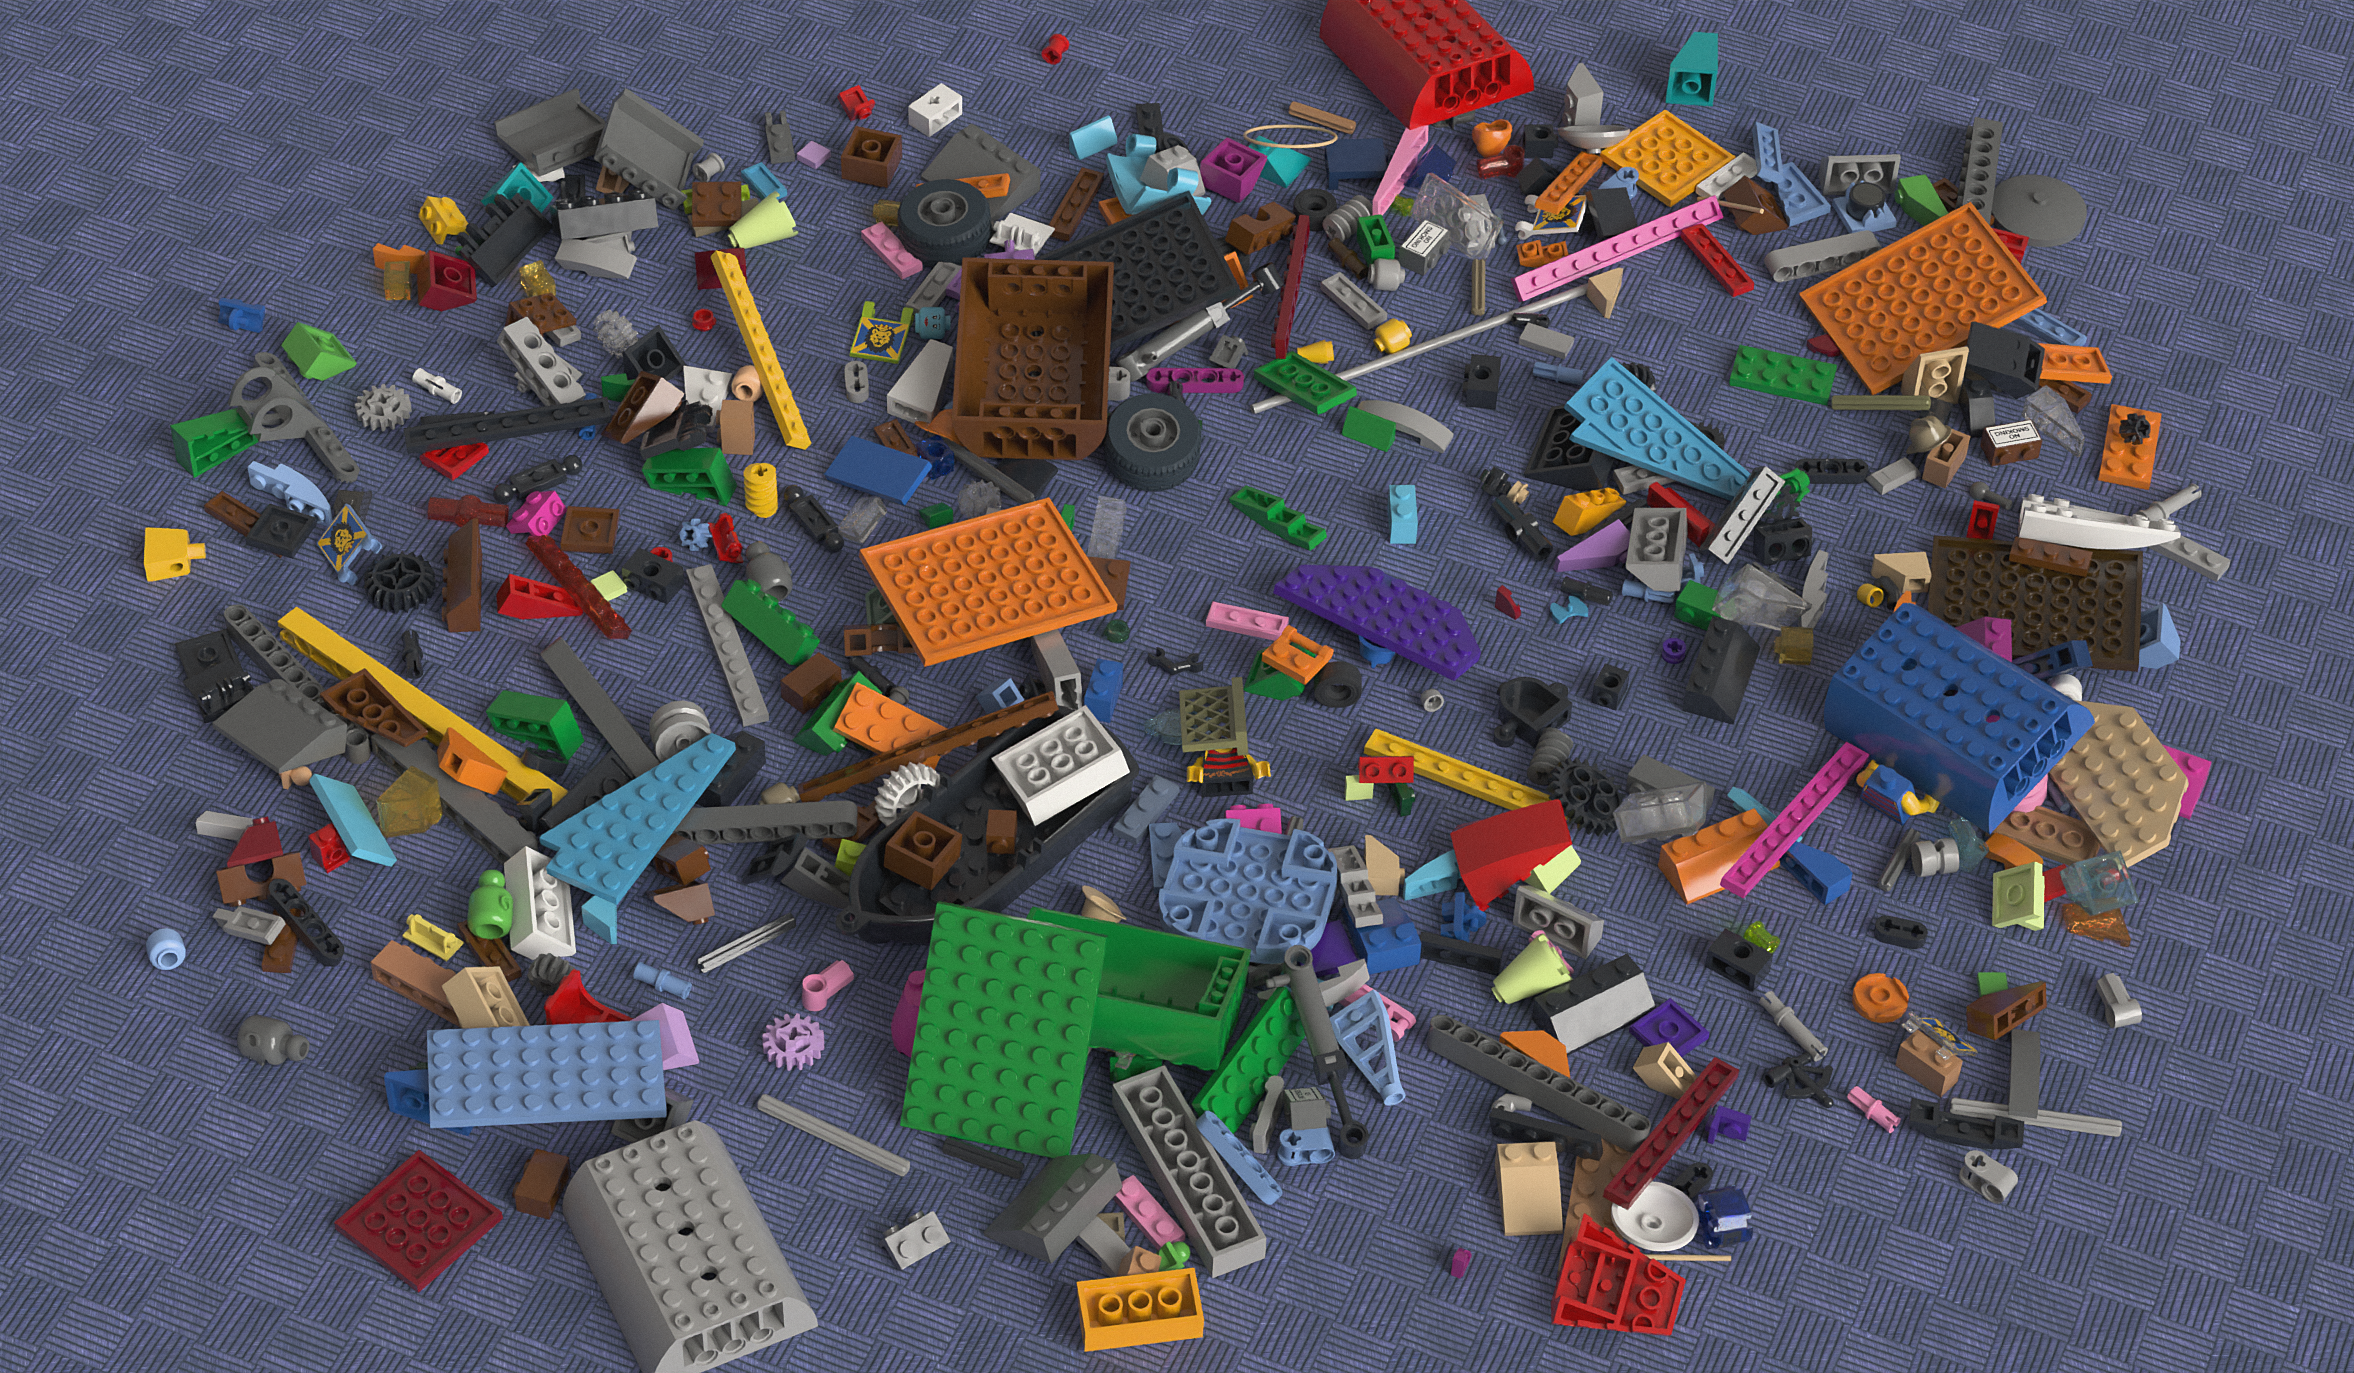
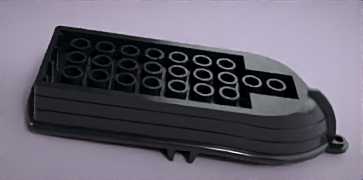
M1058 705L1059 710L1054 711L1049 717H1038L1029 720L1022 727L1008 728L951 776H948L943 771L939 773L940 785L937 788L927 783L922 800L884 828L869 842L853 867L849 882L850 905L837 915L835 920L836 929L843 935L851 936L858 934L862 940L871 944H883L891 940L906 944L930 946L936 906L939 901L1000 913L1129 803L1132 795L1133 780L1139 774L1137 762L1123 742L1112 731L1102 725L1121 749L1130 772L1035 826L1021 808L991 758L1076 710ZM989 809L1017 811V834L1014 854L987 853L986 831ZM914 811L963 834L960 857L932 890L884 867L886 844Z

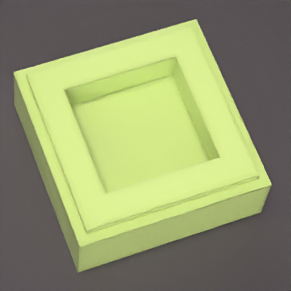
M613 570L590 581L591 588L604 603L627 592V586Z
M1359 775L1346 776L1345 800L1372 799L1374 783H1359Z

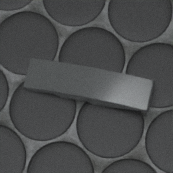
M2012 1029L2008 1061V1115L2037 1119L2040 1081V1032Z

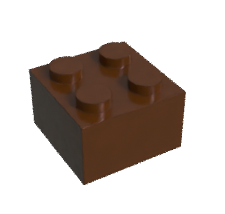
M855 126L841 155L842 179L888 188L902 159V135Z
M914 811L886 844L884 867L932 890L960 857L963 834Z

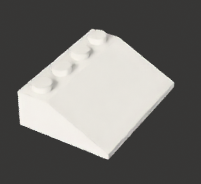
M1086 705L991 758L1021 808L1035 826L1130 772L1121 749Z

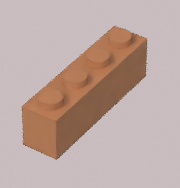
M391 940L371 961L373 980L461 1028L459 1019L453 1007L448 1003L442 985L454 977L456 973L450 969L442 968L428 957L420 956L407 945H400Z

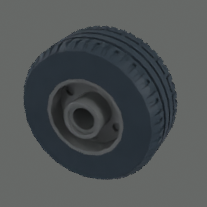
M940 179L917 186L907 194L898 208L897 220L902 245L914 258L919 259L922 265L934 268L938 262L962 266L963 258H977L980 256L992 238L991 214L987 198L980 190L960 180Z
M1146 393L1121 402L1109 415L1104 436V458L1109 470L1122 483L1143 491H1164L1185 482L1197 468L1201 451V426L1196 415L1183 402L1163 394Z

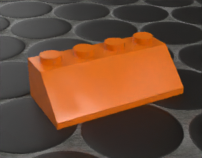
M1753 808L1662 845L1658 867L1688 905L1724 890L1725 888L1720 886L1722 877L1769 826ZM1780 860L1769 871L1780 867Z

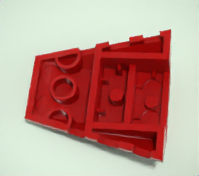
M1559 799L1529 805L1460 824L1450 833L1460 875L1479 910L1483 912L1489 908L1488 903L1497 896L1501 899L1509 893L1508 888L1518 880L1524 881L1530 877L1531 871L1539 864L1544 866L1572 845L1564 811Z
M1583 1213L1565 1250L1551 1300V1324L1670 1336L1686 1279L1654 1258L1650 1259L1640 1252L1639 1248L1631 1243L1627 1244L1615 1236L1613 1231L1607 1227H1601L1592 1221L1593 1218Z

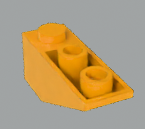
M1608 487L1568 495L1564 497L1553 523L1571 536L1583 534L1623 507L1627 501L1621 498L1616 490Z

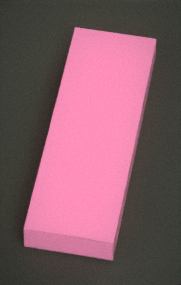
M1212 602L1206 619L1207 627L1274 641L1282 635L1284 628L1289 624V617Z

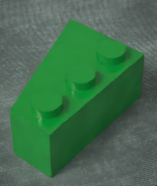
M237 408L170 425L176 460L194 478L258 443L255 435L249 434V427L237 412Z
M676 448L648 458L642 467V472L652 489L677 495L685 492L696 495V499L702 501L705 498L718 500L719 505L722 506L728 505L738 486L720 448H691L685 451Z
M503 690L486 710L495 732L521 743H525L528 740L538 744L539 750H552L561 754L560 756L568 761L585 741L566 700Z

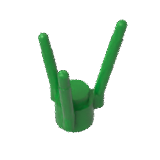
M1795 468L1791 472L1778 475L1785 481L1782 487L1790 484L1792 487L1789 492H1797L1798 496L1795 501L1801 502L1803 497L1810 492L1807 488L1810 480L1804 471Z

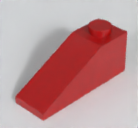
M513 574L507 576L496 593L497 612L518 619L581 616L583 614L582 593Z

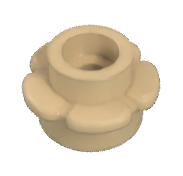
M1517 481L1507 494V497H1510L1515 503L1522 504L1529 495V491L1526 490L1528 484H1522L1520 481Z

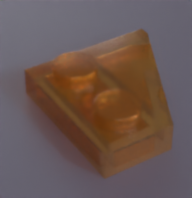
M2117 899L2063 904L2061 912L2069 933L2080 936L2087 935L2092 939L2104 941V937L2121 941L2120 946H2130L2131 938Z

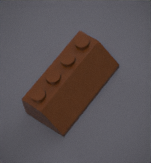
M473 518L449 537L448 548H444V564H448V567L443 568V581L447 583V587L442 588L443 603L447 602V606H442V621L448 623L449 633L481 631L482 546L478 518Z

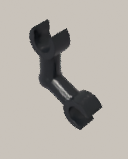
M1156 647V656L1158 657L1148 653V663L1155 667L1161 666L1170 675H1177L1188 670L1193 673L1203 670L1204 662H1198V653H1192L1187 657V660L1173 663L1166 658L1165 651L1160 647Z

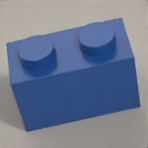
M1097 658L1084 697V706L1088 707L1098 721L1111 722L1123 685V663Z

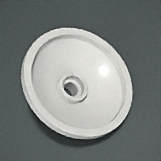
M1652 1181L1628 1211L1615 1203L1611 1207L1612 1221L1618 1232L1629 1242L1647 1250L1671 1251L1681 1248L1693 1239L1699 1225V1215L1694 1203L1680 1190L1660 1182Z

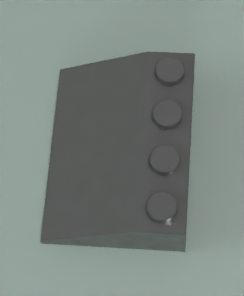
M973 123L956 133L921 175L923 181L930 182L940 179L954 180L1008 173L1010 184L1007 196L987 198L992 222L997 221L1040 191V169Z
M274 679L269 683L257 686L213 722L215 730L278 774L345 753L347 724L281 679Z
M1093 1153L1053 1158L983 1232L984 1236L1052 1264L1123 1187L1115 1162Z

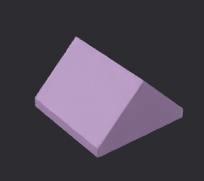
M661 1003L630 1020H659L663 1070L699 1063L683 1011Z

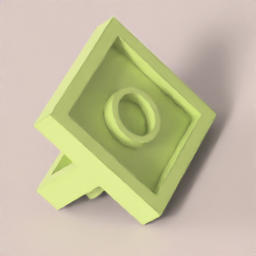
M2031 862L1993 873V926L2003 928L2018 924L2034 931L2044 929L2045 885L2044 876H2042V864Z

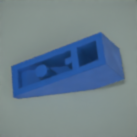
M1795 841L1779 859L1780 864L1824 905L1849 891L1853 873L1846 864L1841 863L1834 855Z

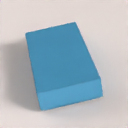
M762 162L741 171L743 180L762 200L774 191H777L780 195L776 199L787 196V189Z

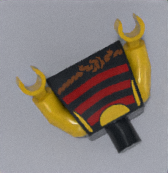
M1237 748L1205 750L1204 756L1198 757L1192 766L1187 767L1186 782L1199 781V783H1202V798L1253 794L1254 777L1255 779L1263 776L1271 777L1270 765L1268 761L1257 762L1251 755L1238 756Z

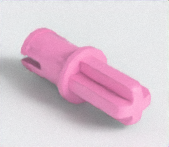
M1858 1086L1849 1092L1847 1099L1866 1114L1865 1117L1867 1119L1872 1118L1889 1133L1895 1130L1893 1125L1895 1127L1899 1125L1901 1119L1882 1105L1881 1100L1876 1101Z

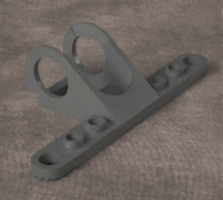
M257 353L253 362L254 368L243 373L235 381L228 400L229 406H238L237 412L249 427V434H254L259 442L305 438L324 465L332 471L333 477L337 478L336 480L339 481L341 479V482L345 481V483H348V481L350 483L355 482L360 471L358 465L281 361L271 353ZM261 377L268 387L266 393L255 400H244L242 398L244 386L249 381ZM267 411L275 412L273 414L265 415ZM262 424H263V425H280V426L275 427V428H265V427L262 426Z

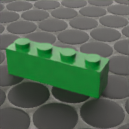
M751 579L747 581L735 580L721 607L788 664L800 666L810 659L820 642V639L813 634L814 630L810 626L796 620V615L792 611L782 608L778 604L779 600L762 592L760 590L762 586Z

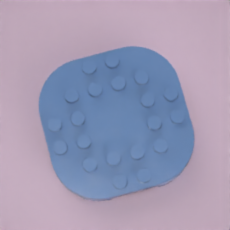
M1224 818L1206 821V826L1196 831L1191 828L1184 833L1174 847V858L1164 887L1159 892V919L1161 926L1166 933L1252 949L1250 962L1262 964L1283 963L1285 953L1290 947L1302 945L1311 950L1322 937L1337 888V862L1333 852L1329 853L1324 847V842L1321 839L1302 830L1294 829L1292 836L1240 827V819Z

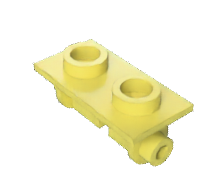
M411 914L407 918L406 923L409 925V929L402 937L446 962L464 944V941L456 938L453 933H447L422 919V916L419 914Z

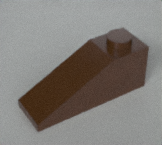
M2039 981L1983 995L1966 1006L1968 1031L1994 1041L2047 1007L2046 982Z

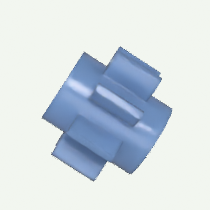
M691 519V522L682 523L683 528L678 533L682 546H690V551H699V547H708L707 542L712 537L708 529V523L701 524L700 519Z

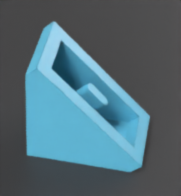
M595 895L581 906L583 924L610 944H617V905Z

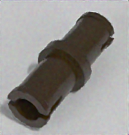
M1334 238L1328 243V251L1339 259V263L1343 268H1348L1358 280H1362L1368 275L1369 267L1357 257V253L1354 250H1349L1339 238Z

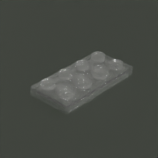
M1427 173L1409 213V216L1420 224L1425 219L1450 230L1449 241L1452 246L1473 260L1483 259L1485 262L1504 223L1502 219L1434 173Z

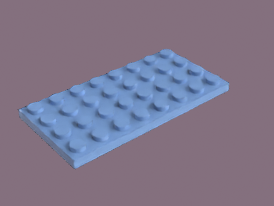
M659 1020L427 1030L430 1128L666 1117Z

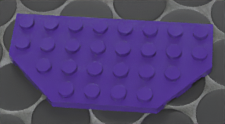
M1300 565L1275 584L1274 594L1453 681L1479 661L1481 650L1460 609L1452 606L1447 601L1439 600L1429 595L1424 590H1419L1406 584L1401 579L1385 574L1381 569L1371 566Z

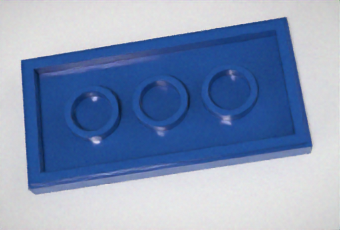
M851 436L824 475L827 480L905 506L932 468V465L928 460Z

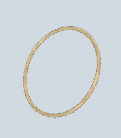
M1266 125L1248 129L1243 133V138L1251 143L1276 148L1320 147L1332 144L1338 138L1336 133L1330 130L1306 125ZM1299 128L1325 132L1334 138L1316 144L1285 145L1256 141L1247 137V134L1263 129Z

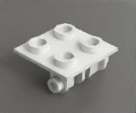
M1010 213L1005 221H996L994 225L996 233L990 239V242L1005 247L1004 242L1008 240L1010 247L1009 239L1015 242V251L1033 249L1036 256L1055 228Z

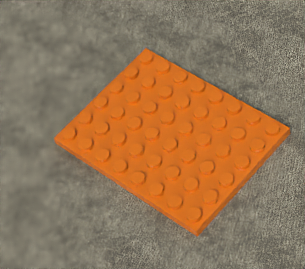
M1971 202L1799 293L1800 300L1823 331L1829 334L1838 346L1841 355L1871 395H1875L1902 381L1904 372L1919 354L1967 346L1971 322L1975 321L1995 328H2001L2047 303L2044 293Z
M1049 497L867 547L859 551L860 560L924 667L1117 611L1116 601Z

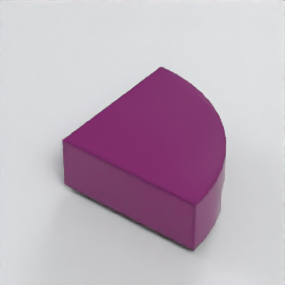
M1461 1247L1456 1251L1452 1261V1276L1460 1279L1463 1277L1472 1258L1470 1251Z

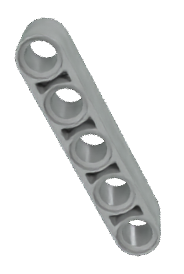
M1865 230L1771 251L1766 255L1764 264L1776 282H1785L1845 269L1883 248L1872 231Z

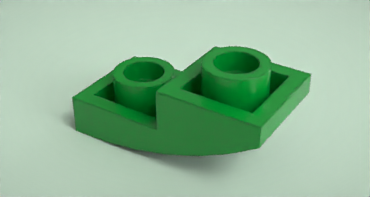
M626 373L602 376V396L607 397L611 401L622 402L636 379L627 380Z

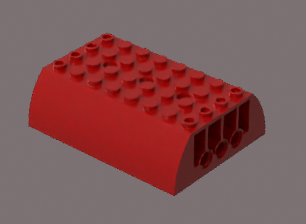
M1328 0L1320 24L1319 38L1409 130L1427 126L1534 91L1533 75L1526 60L1466 0Z

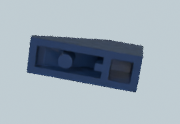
M2071 640L2012 660V663L2041 681L2093 666L2086 640Z

